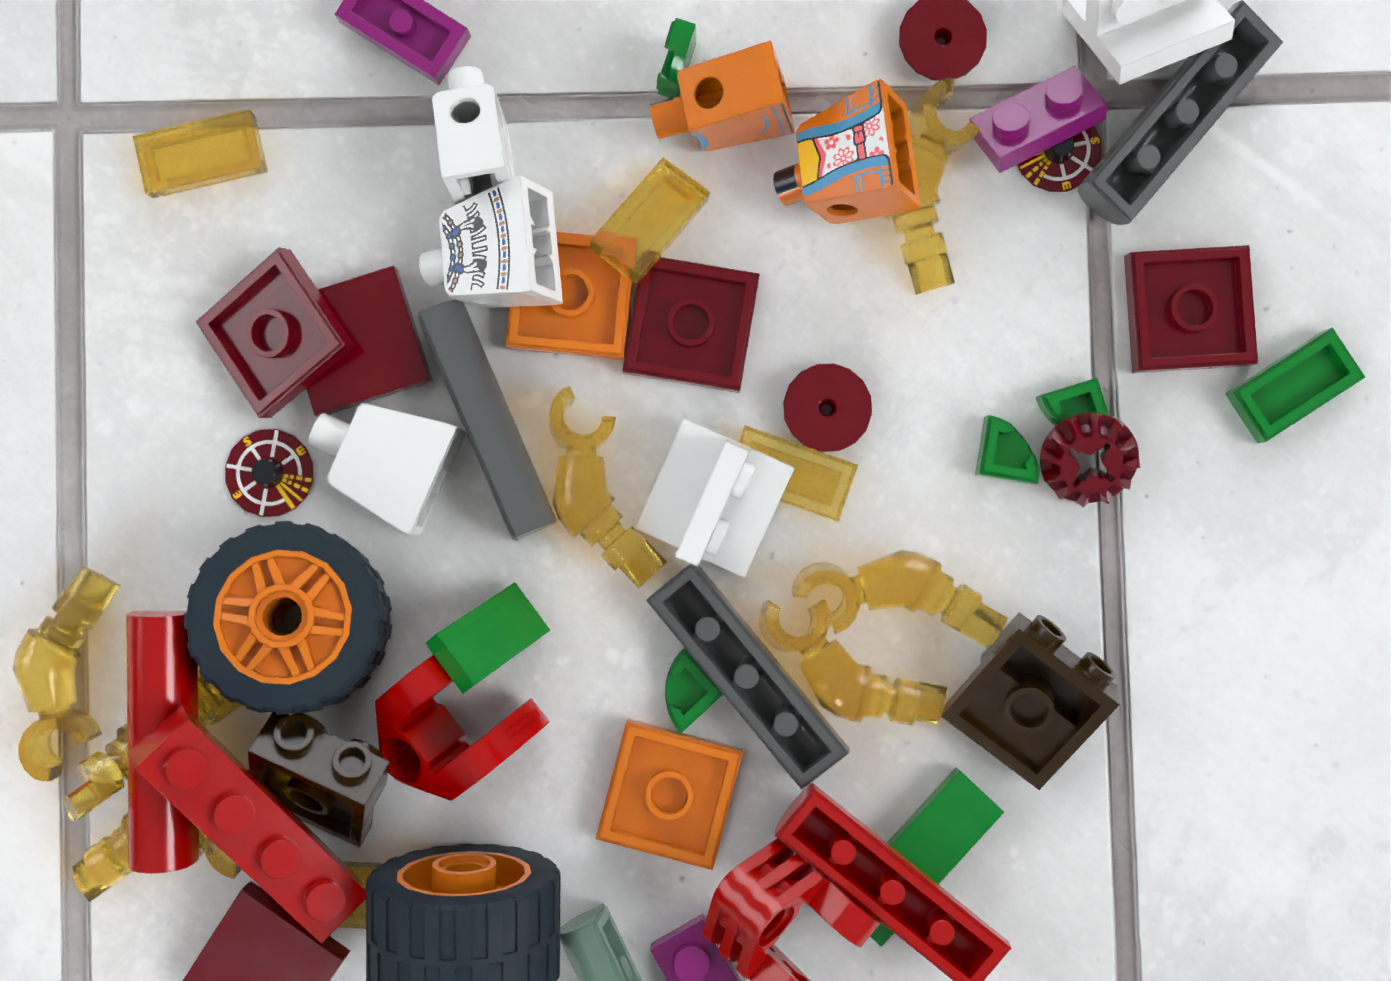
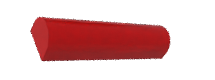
M132 611L126 614L128 868L137 873L157 874L178 871L192 866L199 860V829L134 769L130 753L138 743L180 705L184 706L198 720V665L195 659L191 658L187 643H189L187 629H184V613H187V611Z
M814 783L809 784L801 791L779 820L775 828V837L953 981H984L1011 950V945L1007 939Z

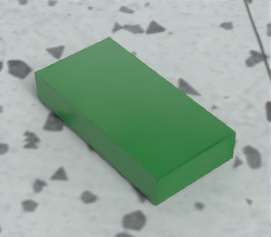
M1332 327L1318 333L1225 393V395L1256 442L1263 443L1366 377Z
M514 582L436 633L425 644L461 693L464 694L548 633L550 629Z

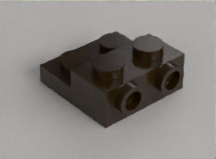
M1018 612L982 653L980 665L945 703L942 708L941 717L1036 789L1040 790L1120 705L1117 685L1112 682L1116 678V674L1105 661L1091 652H1087L1080 658L1063 645L1066 641V636L1052 621L1041 615H1037L1031 621Z
M272 712L248 749L249 770L301 821L359 848L361 847L372 827L374 806L387 784L390 761L383 759L381 752L377 748L359 739H351L347 742L328 733L321 722L307 714L276 715V712Z

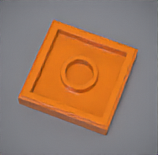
M556 232L563 303L557 305L509 307L505 347L513 350L624 360L635 267L636 240Z
M627 718L595 839L713 870L743 749Z

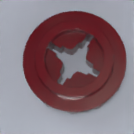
M1088 412L1068 417L1049 432L1042 444L1040 468L1044 482L1049 485L1060 500L1066 498L1075 501L1083 508L1088 503L1099 501L1109 504L1112 497L1123 489L1130 490L1131 480L1137 468H1140L1137 441L1124 423L1110 415ZM1071 448L1078 453L1083 452L1087 455H1092L1097 449L1101 450L1103 448L1104 450L1101 452L1100 458L1107 472L1105 473L1102 470L1098 472L1093 468H1089L1083 474L1080 473L1077 476L1080 464Z

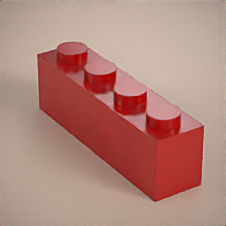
M180 705L130 751L134 769L321 944L366 900V888L355 872L184 706Z

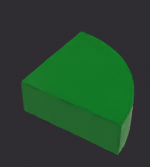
M675 18V21L671 22L664 46L668 49L661 73H658L656 89H658V94L668 98L680 95L677 73L681 69L689 67L696 47V24L679 18Z
M1098 378L1035 397L1043 414L1055 426L1064 419L1076 414L1096 412L1109 415Z
M991 415L984 417L975 475L1031 485L1038 484V461L1024 437L1011 423L1004 419Z
M685 647L674 658L665 684L668 714L680 733L685 731L723 695Z

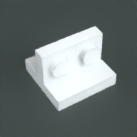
M1063 0L1062 14L1119 85L1232 40L1235 19L1218 0Z
M684 418L635 529L678 548L675 557L697 567L700 560L703 559L745 578L795 468L792 465Z

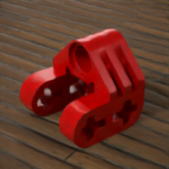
M432 655L375 700L378 744L383 759L390 761L388 773L395 780L452 801L493 771L550 721L533 699L530 698L469 746L466 742V733L443 704L437 703L433 699L435 695L453 683V681L436 657Z
M777 838L737 865L723 878L713 894L702 936L709 943L715 944L719 948V953L727 961H732L737 966L736 970L746 979L751 981H811L774 945L798 915L804 903L808 904L840 935L860 948L881 922Z

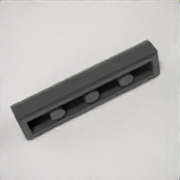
M1243 0L1233 4L1228 10V13L1235 19L1232 40L1188 57L1078 186V193L1084 203L1104 220L1116 225L1130 224L1283 43Z
M451 300L419 311L418 319L511 538H515L517 541L558 522L464 302Z
M690 563L646 599L801 790L849 754L850 748L699 565L697 567Z

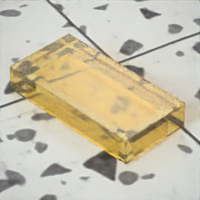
M249 109L132 136L144 191L151 198H158L268 172L256 116Z
M663 157L591 238L589 249L634 283L638 284L707 203L710 192Z
M745 425L739 443L795 468L780 502L839 522L858 465Z

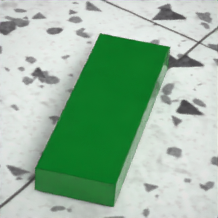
M955 767L887 843L939 884L1002 816L1004 811ZM880 923L870 937L882 947L894 932L883 923Z

